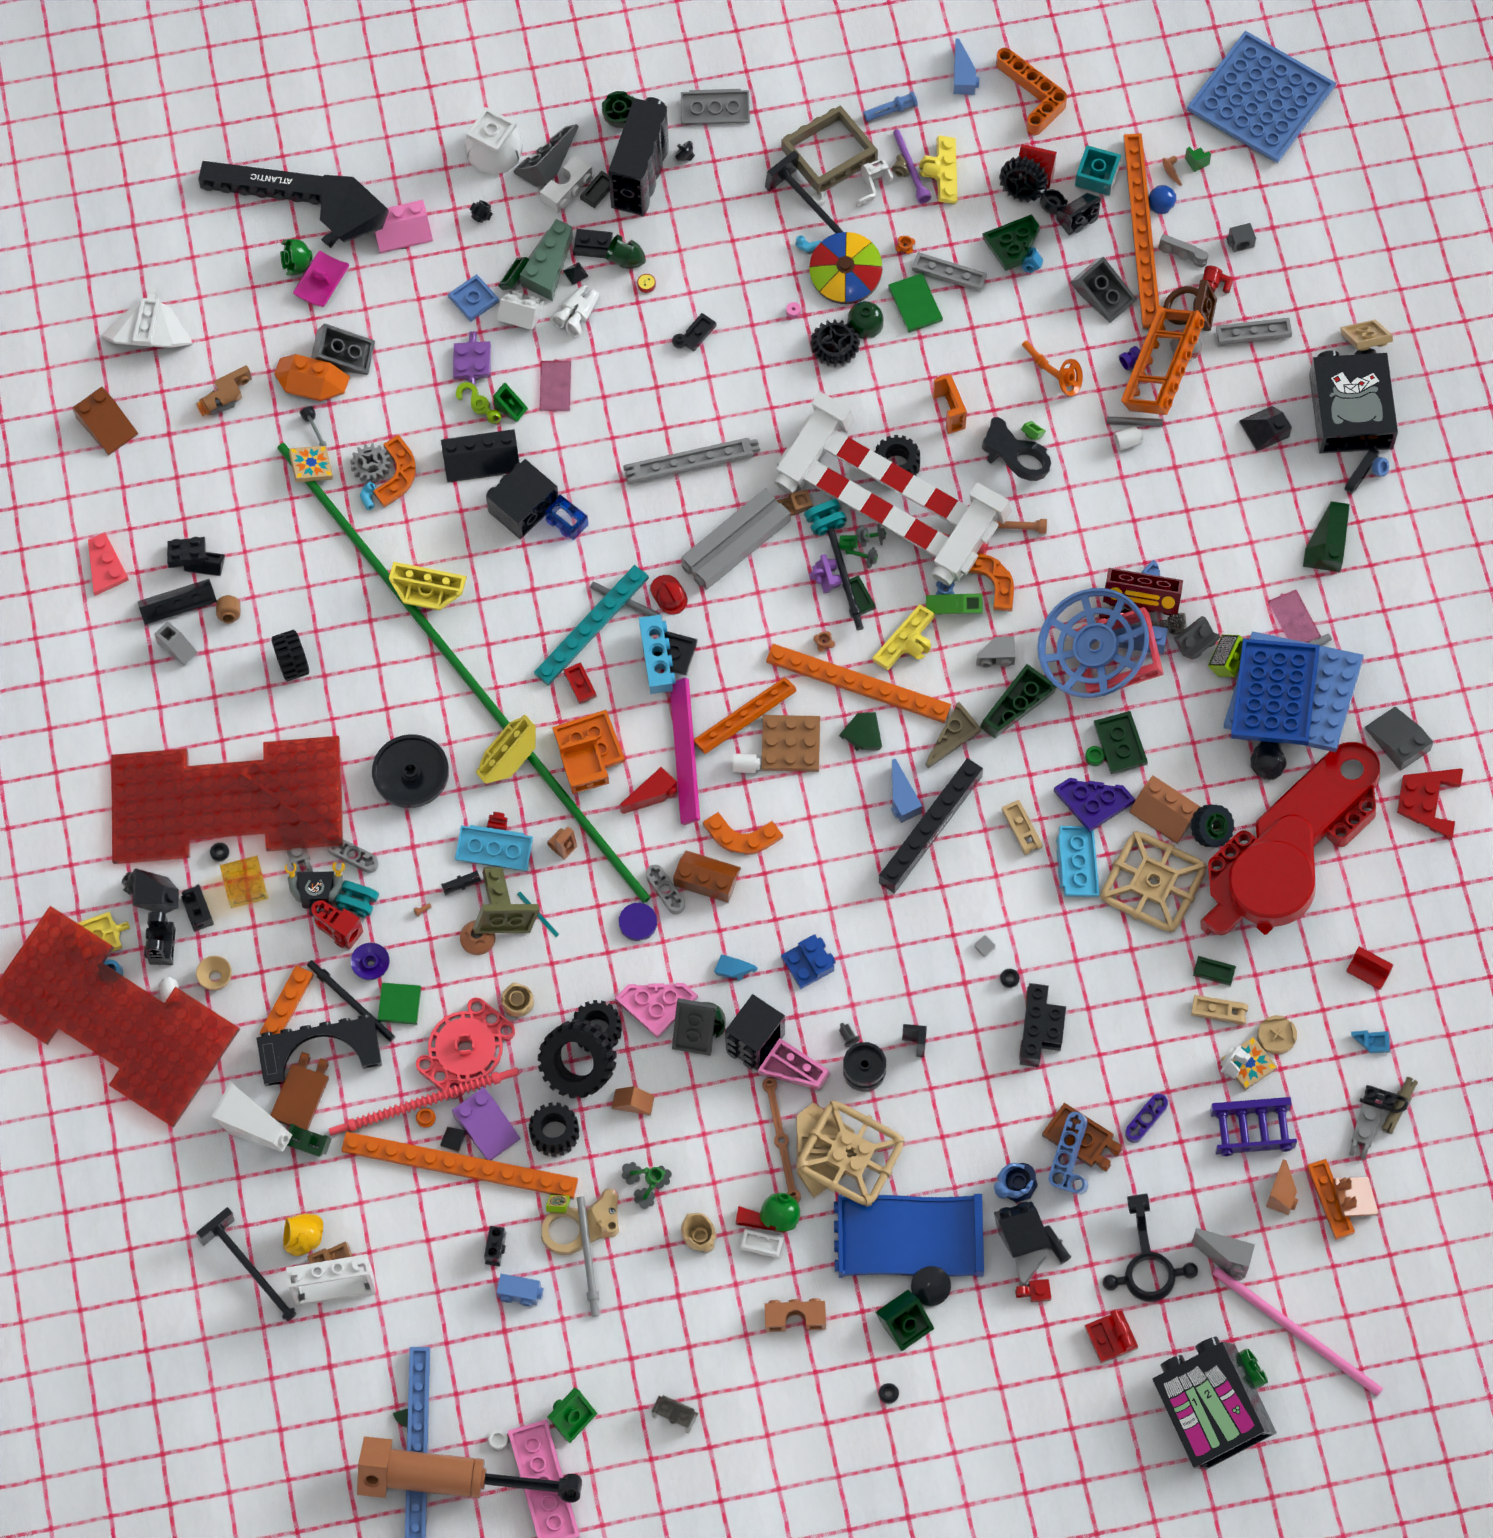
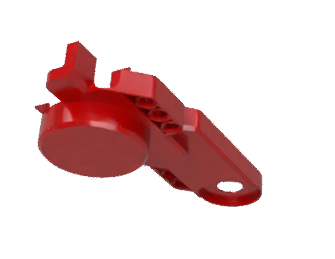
M1346 742L1338 745L1337 752L1329 751L1256 821L1257 838L1246 830L1239 831L1208 861L1210 894L1217 905L1200 921L1201 929L1207 935L1212 931L1217 935H1226L1243 917L1257 924L1256 928L1264 935H1267L1274 927L1292 923L1306 913L1314 900L1316 891L1314 846L1327 835V839L1334 845L1344 847L1376 817L1375 787L1380 779V761L1377 754L1370 747L1358 742ZM1350 759L1358 760L1364 768L1363 774L1353 780L1345 778L1340 770L1341 765ZM1370 808L1372 810L1364 811L1363 809ZM1351 821H1357L1358 823H1357V824H1351L1350 822H1351ZM1342 833L1345 834V836L1338 837L1337 834ZM1244 840L1248 841L1247 844H1241L1240 842ZM1230 853L1235 854L1233 857L1226 856ZM1215 866L1222 867L1219 870L1213 869Z

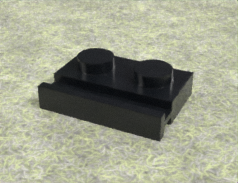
M577 229L573 255L606 258L607 250L613 239V232Z

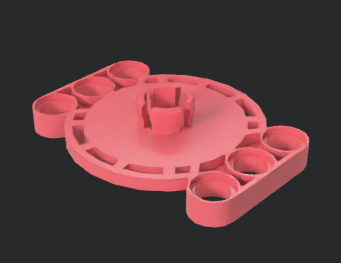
M475 997L469 1000L468 1011L452 1013L437 1023L429 1038V1055H422L416 1060L417 1071L441 1091L443 1089L448 1090V1087L453 1084L470 1083V1080L475 1081L476 1078L480 1080L481 1076L485 1078L486 1075L493 1072L502 1056V1040H511L515 1035L514 1025L481 998ZM474 1003H480L482 1009L474 1012L471 1006ZM491 1014L497 1017L496 1022L492 1024L486 1021V1017ZM461 1016V1018H459V1019H455V1020H453V1021H451V1022L449 1021L450 1019H452V1018H454V1017ZM445 1023L446 1025L438 1033L437 1030L439 1029V1027ZM508 1026L512 1029V1032L509 1035H503L501 1029ZM436 1037L435 1047H432L433 1038ZM464 1042L472 1044V1050L459 1051L458 1047ZM499 1047V1053H498V1056H497V1058H496V1057H495V1055H496V1048ZM427 1060L431 1063L430 1067L425 1070L419 1067L420 1063ZM442 1072L445 1074V1079L443 1081H436L434 1079L435 1074Z

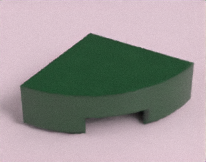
M408 1409L394 1412L395 1420L400 1425L408 1428Z

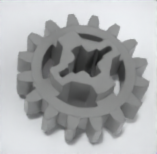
M374 443L370 447L364 444V449L358 447V453H352L353 458L350 459L351 470L354 472L355 477L360 476V481L367 479V482H370L371 479H374L376 483L378 477L384 479L383 474H389L388 468H391V463L389 462L391 461L390 455H387L386 449L382 450L381 445L375 448Z

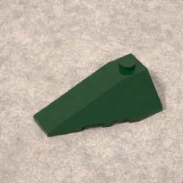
M1330 502L1305 548L1303 567L1334 572L1341 571L1350 504Z

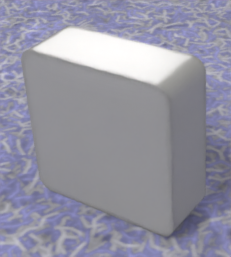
M984 935L974 944V947L985 957L995 949V944Z

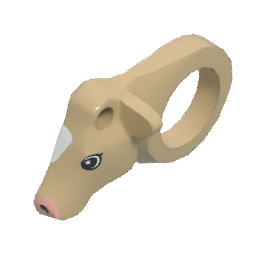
M605 1189L601 1197L586 1210L590 1243L600 1238L615 1237L619 1233L617 1211L619 1195L613 1189ZM568 1206L566 1213L551 1212L548 1214L542 1224L541 1235L542 1242L548 1250L558 1255H570L583 1249L581 1230H579L577 1238L572 1243L566 1245L554 1242L549 1236L551 1223L560 1217L574 1219L580 1228L578 1209Z

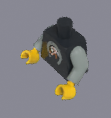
M334 862L332 865L333 871L297 872V875H295L297 869L295 863H293L294 870L292 872L288 871L287 864L285 865V871L289 873L287 878L290 892L297 902L302 903V908L309 909L310 916H313L311 907L314 902L322 900L331 905V902L335 901L337 895L342 892L343 875H341V872L346 868L344 863L341 865V870L336 869L337 862ZM317 908L318 914L321 912L319 908Z

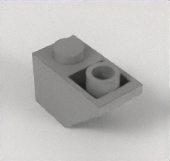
M168 621L154 634L157 643L184 666L197 654V651L185 636Z
M1014 636L993 638L977 654L976 666L991 667L992 665H1000L1001 667H1009L1014 665Z

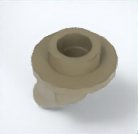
M899 154L896 156L897 161L892 166V170L896 176L905 177L909 175V170L903 155Z

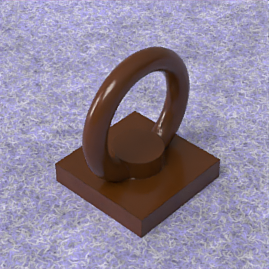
M1200 280L1199 288L1184 286L1177 288L1168 295L1163 306L1167 309H1171L1172 302L1178 296L1186 293L1195 295L1193 310H1198L1204 317L1203 330L1211 331L1217 298L1207 280ZM1169 320L1176 325L1187 324V321Z

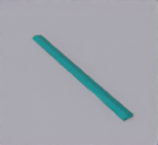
M521 892L517 894L525 904H531ZM538 913L537 917L557 937L559 933Z

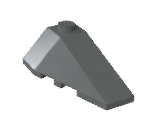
M577 124L565 126L549 139L550 143L536 150L538 154L531 159L527 157L513 172L534 186H546L558 174L579 126Z

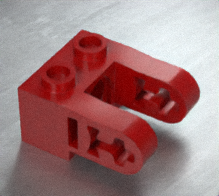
M322 900L313 903L311 911L317 928L334 939L336 945L350 950L363 933L360 918L345 908L340 912ZM324 907V911L318 914L317 908L321 909Z

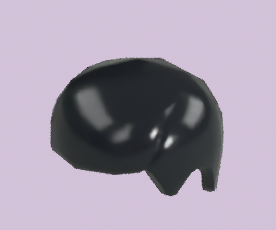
M1046 189L1040 198L1042 209L1052 215H1057V211L1068 203L1064 195L1054 189Z

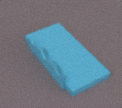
M461 825L455 860L528 871L533 837L524 835L525 833L470 825V827Z
M1059 826V834L1055 841L1057 843L1056 854L1059 863V888L1064 887V896L1098 897L1099 884L1094 830L1088 832L1084 826Z

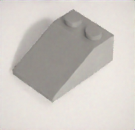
M1196 1228L1192 1244L1222 1270L1229 1273L1230 1276L1238 1279L1241 1277L1245 1278L1255 1244Z

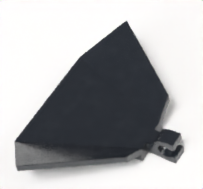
M324 175L320 221L331 230V233L326 234L321 240L328 247L331 248L339 238L342 242H347L383 229L389 209L359 181L349 176Z

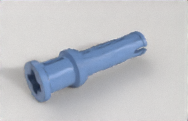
M910 91L905 96L895 97L894 101L863 111L865 121L869 122L895 111L903 112L904 109L911 106L917 107L918 102L914 92Z

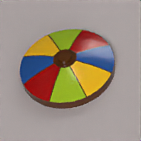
M841 232L825 238L817 245L810 259L809 271L811 281L820 295L834 303L853 304L866 299L876 290L882 277L883 267L880 253L869 239L857 233Z

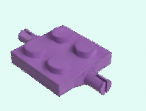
M471 331L469 332V342L454 343L453 378L465 379L475 385V380L491 377L490 341L477 342V332L473 331L472 334Z

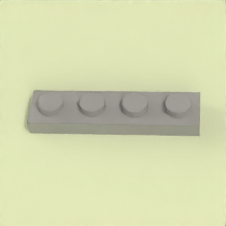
M920 252L917 253L912 266V271L979 292L982 291L987 278V273Z
M1289 318L1216 326L1219 345L1292 337Z

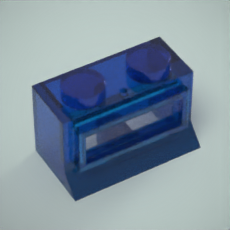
M561 494L545 511L546 521L551 526L559 528L562 535L567 538L570 537L572 540H575L589 525L588 516Z

